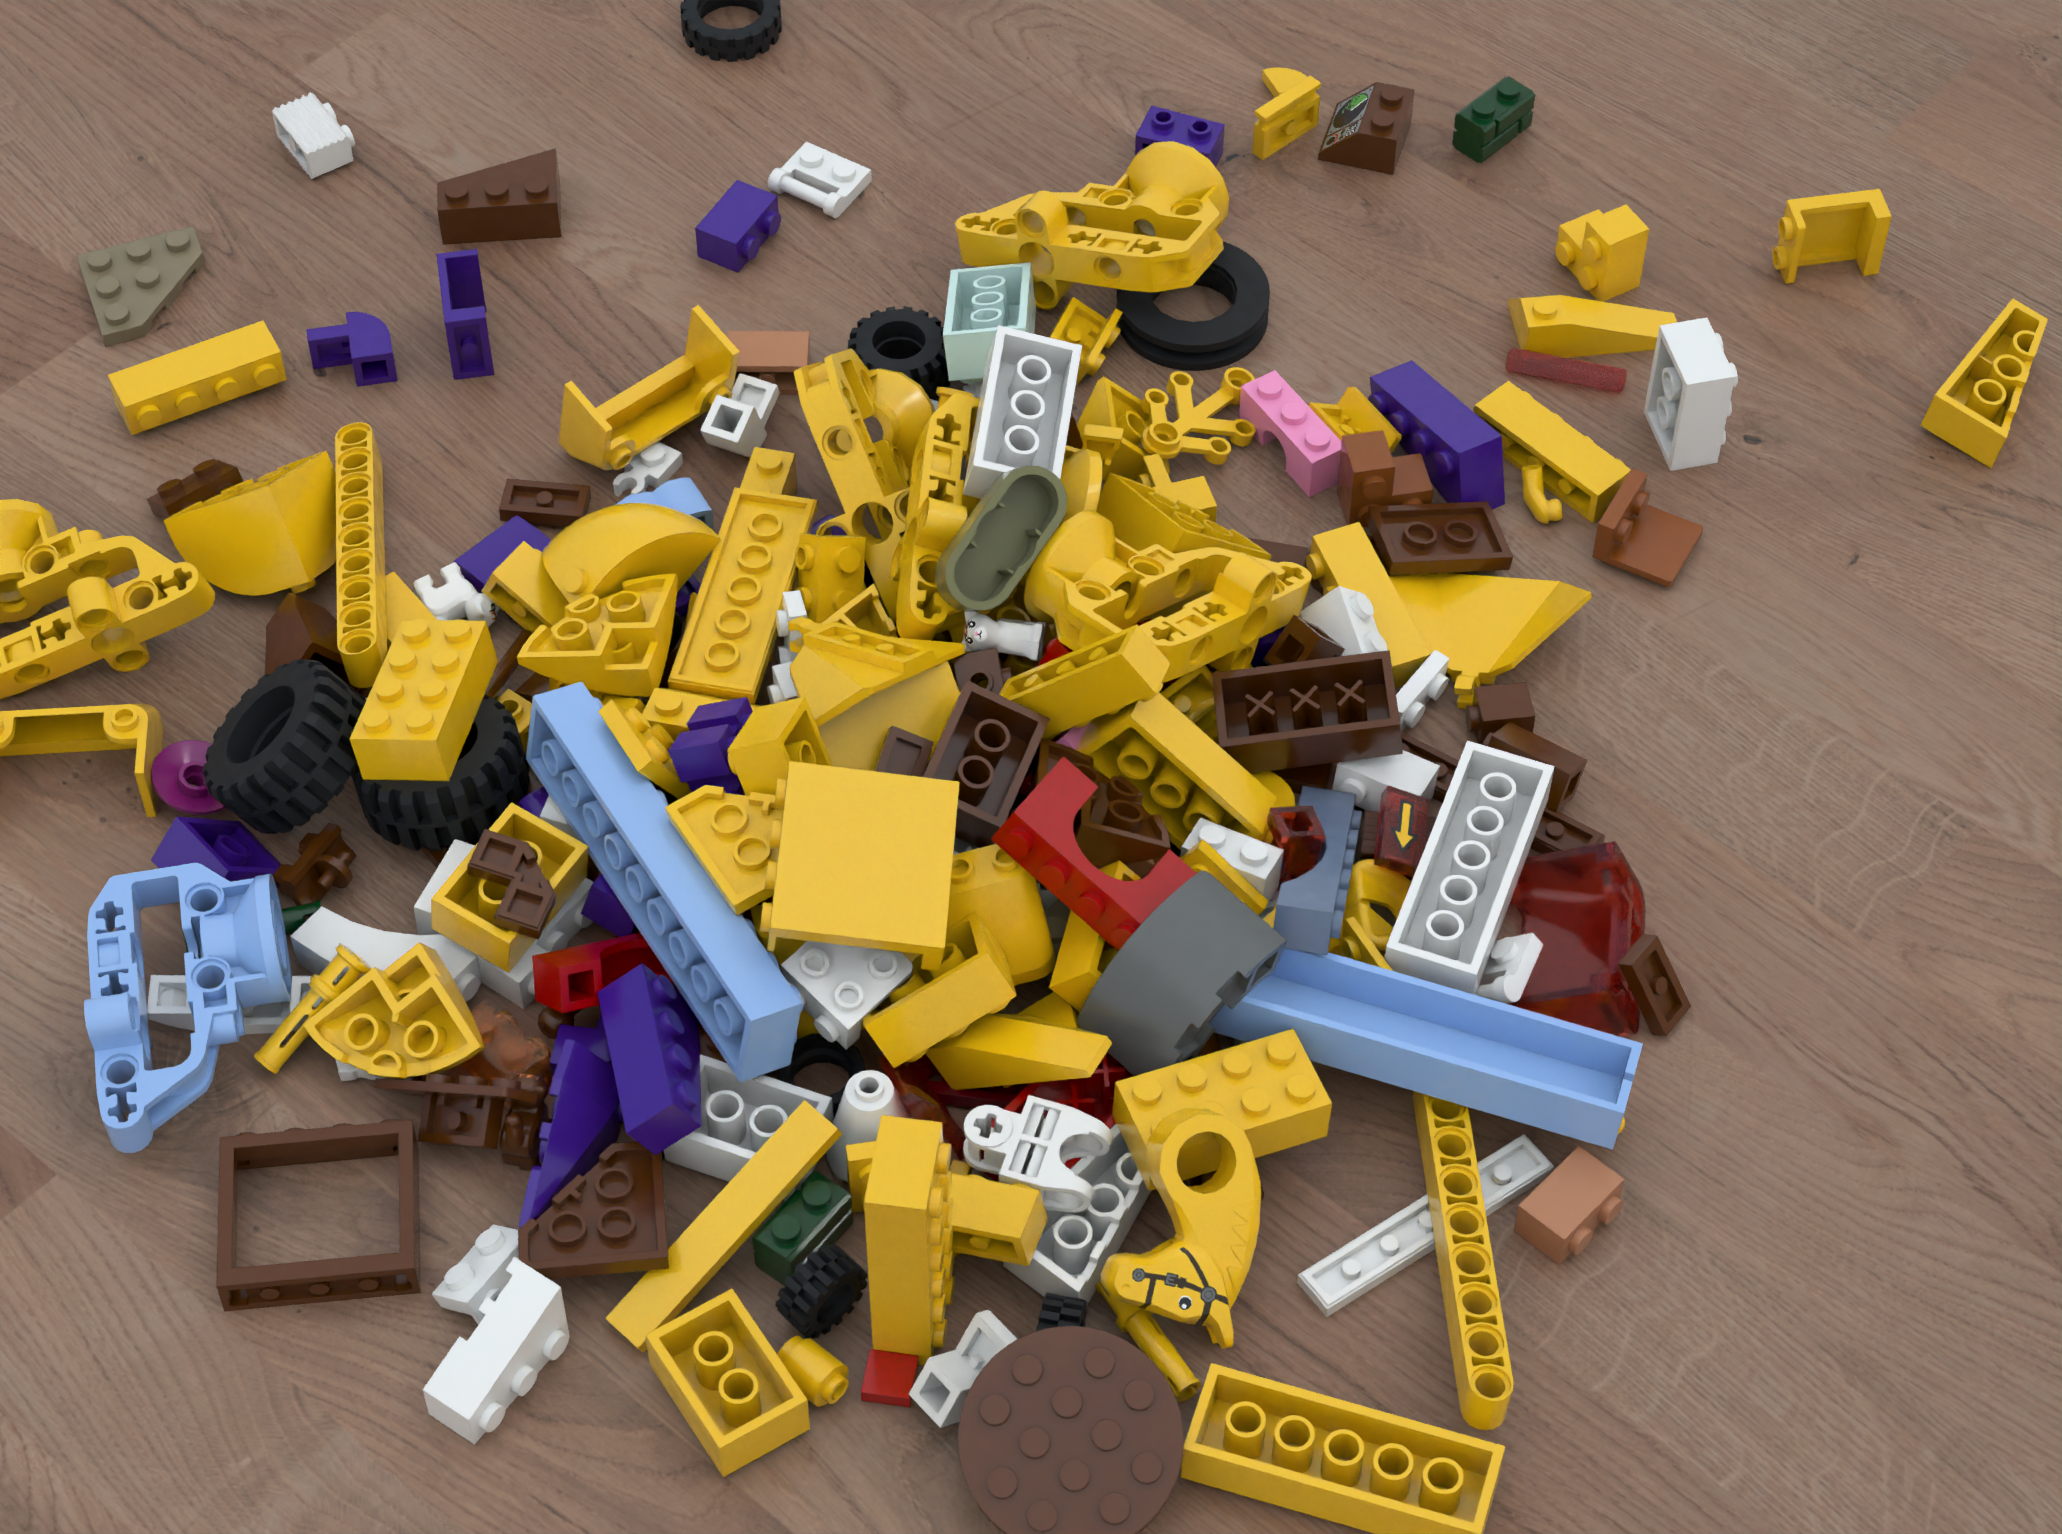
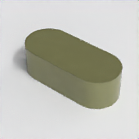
M1024 466L1001 474L992 483L937 562L935 570L936 586L941 597L950 606L966 612L982 611L999 606L1009 597L1065 516L1067 494L1062 482L1053 472L1040 466Z

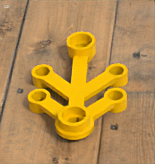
M1240 367L1227 369L1222 378L1220 389L1196 407H1193L1191 394L1193 378L1183 371L1172 372L1167 382L1166 390L1175 399L1178 420L1173 423L1167 420L1165 411L1169 401L1167 394L1160 389H1148L1143 397L1141 408L1150 416L1151 425L1142 434V446L1151 455L1159 453L1161 459H1171L1180 452L1203 454L1205 459L1212 464H1224L1231 451V445L1226 439L1211 437L1208 440L1187 437L1186 435L1190 432L1228 436L1229 440L1237 446L1245 447L1250 445L1256 432L1255 426L1246 419L1232 421L1211 417L1229 404L1239 405L1241 386L1255 380L1254 376L1248 370Z

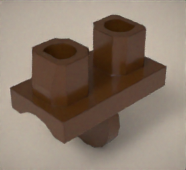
M328 823L319 834L308 832L300 841L298 852L301 856L294 865L281 864L273 874L275 884L280 892L290 896L296 906L321 900L332 886L346 888L350 884L353 876L348 866L356 858V854L342 839L340 827L337 824Z

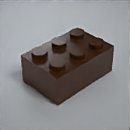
M966 680L953 706L922 777L959 782L955 837L981 848L994 844L991 837L1005 823L1050 718Z

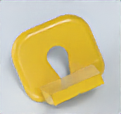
M1365 859L1355 863L1350 877L1340 939L1342 938L1344 919L1354 916L1375 947L1385 952L1394 927L1370 908V902L1387 907L1397 920L1411 881L1376 859ZM1330 939L1329 953L1340 955V939Z

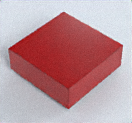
M870 1349L861 1388V1401L910 1407L912 1397L909 1395V1392L916 1381L919 1366L918 1356Z

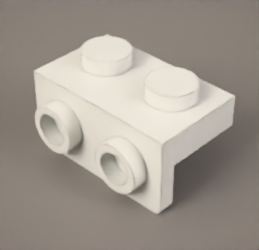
M493 1224L488 1230L481 1233L471 1250L457 1265L448 1270L444 1280L433 1291L432 1295L442 1308L471 1315L479 1325L485 1314L478 1310L486 1297L493 1301L497 1299L512 1277L506 1271V1268L514 1257L519 1260L518 1230Z

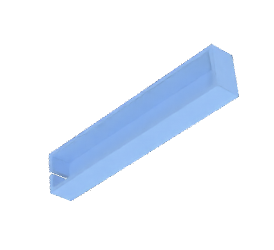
M1285 948L1274 972L1257 984L1233 1009L1224 1004L1209 1022L1216 1029L1215 1033L1246 1042L1294 1028L1310 1061L1612 1150L1625 1112L1643 1043L1333 953L1328 952L1327 955Z

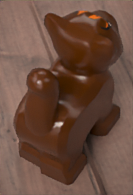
M527 1070L525 1073L511 1079L522 1082L521 1091L538 1094L536 1104L512 1102L510 1110L505 1117L499 1141L504 1164L518 1166L520 1170L531 1171L534 1165L541 1166L542 1163L539 1161L541 1139L539 1135L542 1122L552 1123V1118L548 1117V1107L544 1102L549 1088L542 1075L536 1070Z

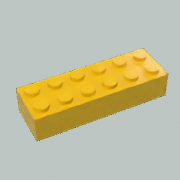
M881 1115L864 1199L873 1349L917 1355L919 1365H925L929 1357L934 1356L935 1348H944L947 1333V1319H944L946 1305H952L955 1287V1276H952L954 1251H951L954 1227L950 1225L953 1199L949 1198L952 1184V1171H949L951 1144L943 1143L942 1122Z
M1211 1363L1183 1446L1181 1478L1374 1534H1483L1498 1483L1505 1446Z

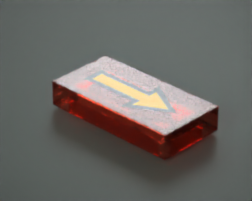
M1387 785L1381 794L1374 865L1414 877L1425 847L1429 799Z

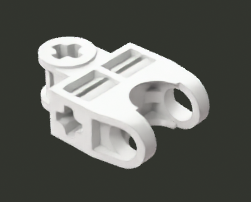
M1028 1095L1021 1114L1007 1111L994 1105H982L971 1110L964 1121V1135L966 1139L963 1145V1155L966 1162L972 1168L999 1175L1000 1183L1010 1185L1022 1183L1033 1189L1040 1190L1045 1210L1074 1213L1084 1211L1090 1206L1094 1189L1087 1181L1075 1176V1171L1066 1167L1064 1163L1073 1158H1087V1155L1102 1156L1107 1154L1113 1141V1134L1103 1122L1078 1109ZM1044 1110L1048 1111L1046 1119L1043 1116ZM991 1118L995 1119L994 1128L991 1127ZM981 1150H984V1159H981Z

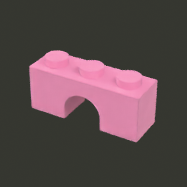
M1274 370L1242 385L1239 419H1246L1255 426L1256 432L1254 437L1261 445L1278 438L1285 452L1287 474L1308 497L1338 484L1342 441L1289 384Z

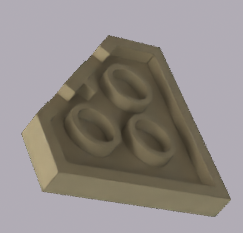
M194 226L76 255L105 347L145 337L153 328L152 320L161 309L167 310L184 290L183 283L192 272L197 274L204 266L205 260Z

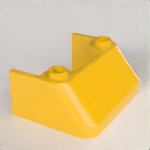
M699 305L695 306L691 310L685 354L596 408L572 381L564 385L559 444L569 456L600 469L620 470L632 460L633 456L709 411L716 395L731 399L740 351Z
M138 703L0 711V756L136 749L134 774L147 817H156L158 795L152 785L151 770L156 756L162 751L163 724L160 714L155 707L149 704Z

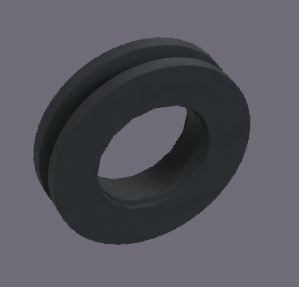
M1223 241L1224 250L1193 285L1209 287L1223 294L1232 303V306L1226 313L1205 321L1190 322L1178 320L1161 312L1153 303L1165 291L1154 293L1117 289L1116 308L1123 312L1117 322V326L1121 329L1120 334L1125 342L1140 356L1167 368L1184 371H1204L1230 365L1252 352L1266 332L1270 288L1264 270L1248 253Z

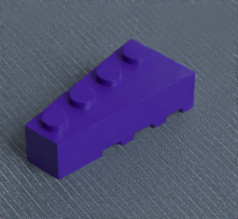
M1412 360L1370 377L1371 395H1369L1368 400L1401 434L1402 438L1399 444L1408 455L1421 453L1431 484L1447 503L1488 501L1491 509L1505 504L1502 435Z
M641 963L597 993L626 1134L657 1155L702 1126L699 1020L682 994L674 989L666 976L655 974Z

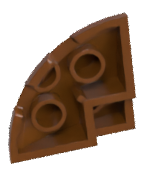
M1041 738L1037 747L1029 794L1063 756L1098 786L1097 790L1078 810L1073 822L1076 842L1084 856L1094 866H1107L1119 860L1123 864L1162 857L1171 848L1167 827L1161 815H1150L1142 806L1143 793L1122 775L1118 777L1112 776L1109 779L1093 768L1094 759L1091 756L1060 743Z

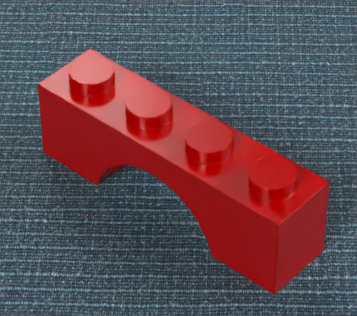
M641 933L532 956L535 1001L560 1013L600 1005L597 992L641 963L655 974L666 976L674 984Z

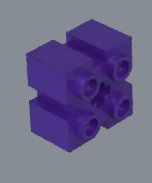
M747 697L699 705L686 723L689 731L681 732L668 750L681 783L687 782L691 792L704 785L724 787L725 793L745 796L738 775H735L730 769L727 750L753 712Z

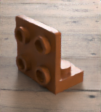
M1632 468L1598 523L1592 557L1658 584L1671 587L1701 538L1703 526L1647 505L1650 493L1645 492L1648 474Z

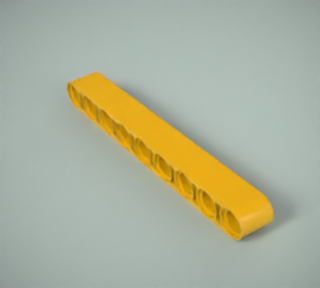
M356 422L340 428L335 436L337 646L350 684L358 688H368L373 686L387 655L383 464L371 426L367 423Z
M1413 1091L1414 1111L1460 1411L1463 1419L1470 1426L1480 1430H1492L1500 1426L1505 1419L1514 1382L1469 1109L1463 1105Z

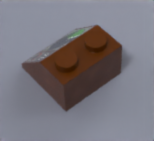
M1376 82L1337 103L1321 145L1318 160L1393 175L1411 126L1415 89Z

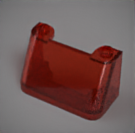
M1613 841L1528 856L1512 895L1510 905H1516L1522 916L1521 935L1534 933L1542 942L1543 947L1521 998L1517 1002L1508 1003V1005L1615 1036L1637 1034L1640 1024V1009L1618 966V962L1641 935L1645 933L1646 907L1640 882L1617 842Z

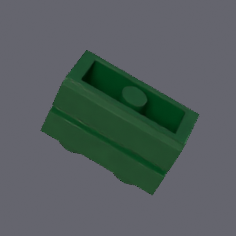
M1510 76L1504 77L1455 114L1454 128L1456 130L1453 132L1452 145L1475 162L1482 163L1514 139L1517 133H1522L1531 126L1533 116L1531 109L1534 108L1535 94L1531 89Z
M813 1171L801 1184V1190H796L752 1237L753 1249L755 1250V1265L787 1287L784 1281L788 1275L794 1276L797 1272L794 1268L800 1262L804 1265L807 1262V1256L812 1252L818 1254L820 1247L826 1245L829 1248L853 1224L852 1196L848 1191L819 1172Z

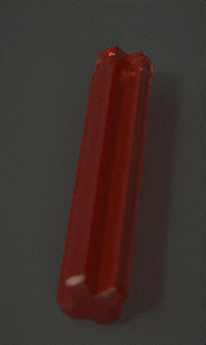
M1510 348L1506 359V370L1508 372L1615 392L1623 391L1627 376L1626 369L1518 348Z

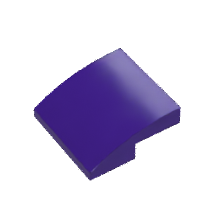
M516 515L454 560L453 563L456 562L460 567L464 579L468 580L478 593H483L481 590L491 574L523 541L532 548L542 552L551 540L536 527ZM503 611L511 620L512 618L505 611Z

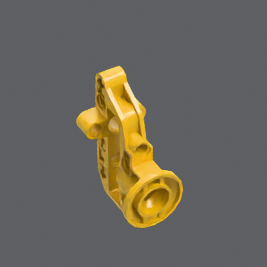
M1174 141L1154 142L1138 152L1126 173L1114 186L1088 183L1078 192L1038 191L982 213H970L961 216L955 222L961 261L964 264L975 267L1031 262L1036 307L1043 310L1054 308L1071 290L1074 282L1128 291L1154 293L1190 287L1224 250L1223 240L1217 231L1228 216L1229 194L1223 177L1213 163L1193 147ZM1042 246H1044L1050 252V254L1047 251H1045Z
M851 348L826 356L824 358L825 363L820 361L794 370L803 412L845 511L844 514L820 525L816 535H832V529L834 526H838L847 535L866 537L865 561L887 612L896 624L899 581L890 579L891 562L895 549L905 533L912 462L916 444L935 409L934 404L922 386L897 371L882 368L868 370ZM871 416L880 422L883 429L882 440L872 443L863 421ZM867 504L882 539L873 537L864 527L862 516Z
M954 393L931 415L916 444L912 462L905 533L895 549L890 568V579L899 581L896 625L897 632L901 638L932 641L936 633L966 624V611L950 606L941 597L935 582V570L942 553L967 520V507L962 506L964 480L960 479L961 465L968 449L969 431L974 432L980 398ZM1066 445L1060 481L1067 494V510L1058 528L1063 522L1079 512L1089 510L1096 512L1102 483V460L1099 452ZM1033 563L1017 585L1026 586V580ZM994 608L976 612L988 616Z
M20 499L0 500V624L27 619L36 614L43 606L68 596L70 604L66 608L30 622V627L0 639V699L22 693L103 658L116 671L130 672L138 670L145 666L150 658L146 640L184 625L203 615L213 606L215 600L213 588L191 563H174L134 536L122 535L103 539L98 531L83 530L78 532L76 527L58 533L52 513L39 504ZM139 568L140 575L137 578L112 588L106 581L128 570Z
M1094 510L1079 512L1063 522L1038 554L1026 580L1024 603L1027 613L1037 620L1047 622V625L1055 623L1059 642L1075 651L1132 627L1140 619L1198 592L1212 591L1183 605L1182 610L1165 618L1159 616L1139 626L1171 663L1162 680L1164 683L1184 676L1206 664L1211 665L1220 672L1248 668L1253 659L1259 638L1287 625L1293 615H1300L1312 575L1309 570L1297 563H1276L1250 556L1245 552L1238 553L1217 547H1207L1173 554L1159 544H1154L1138 552L1115 537L1111 521Z

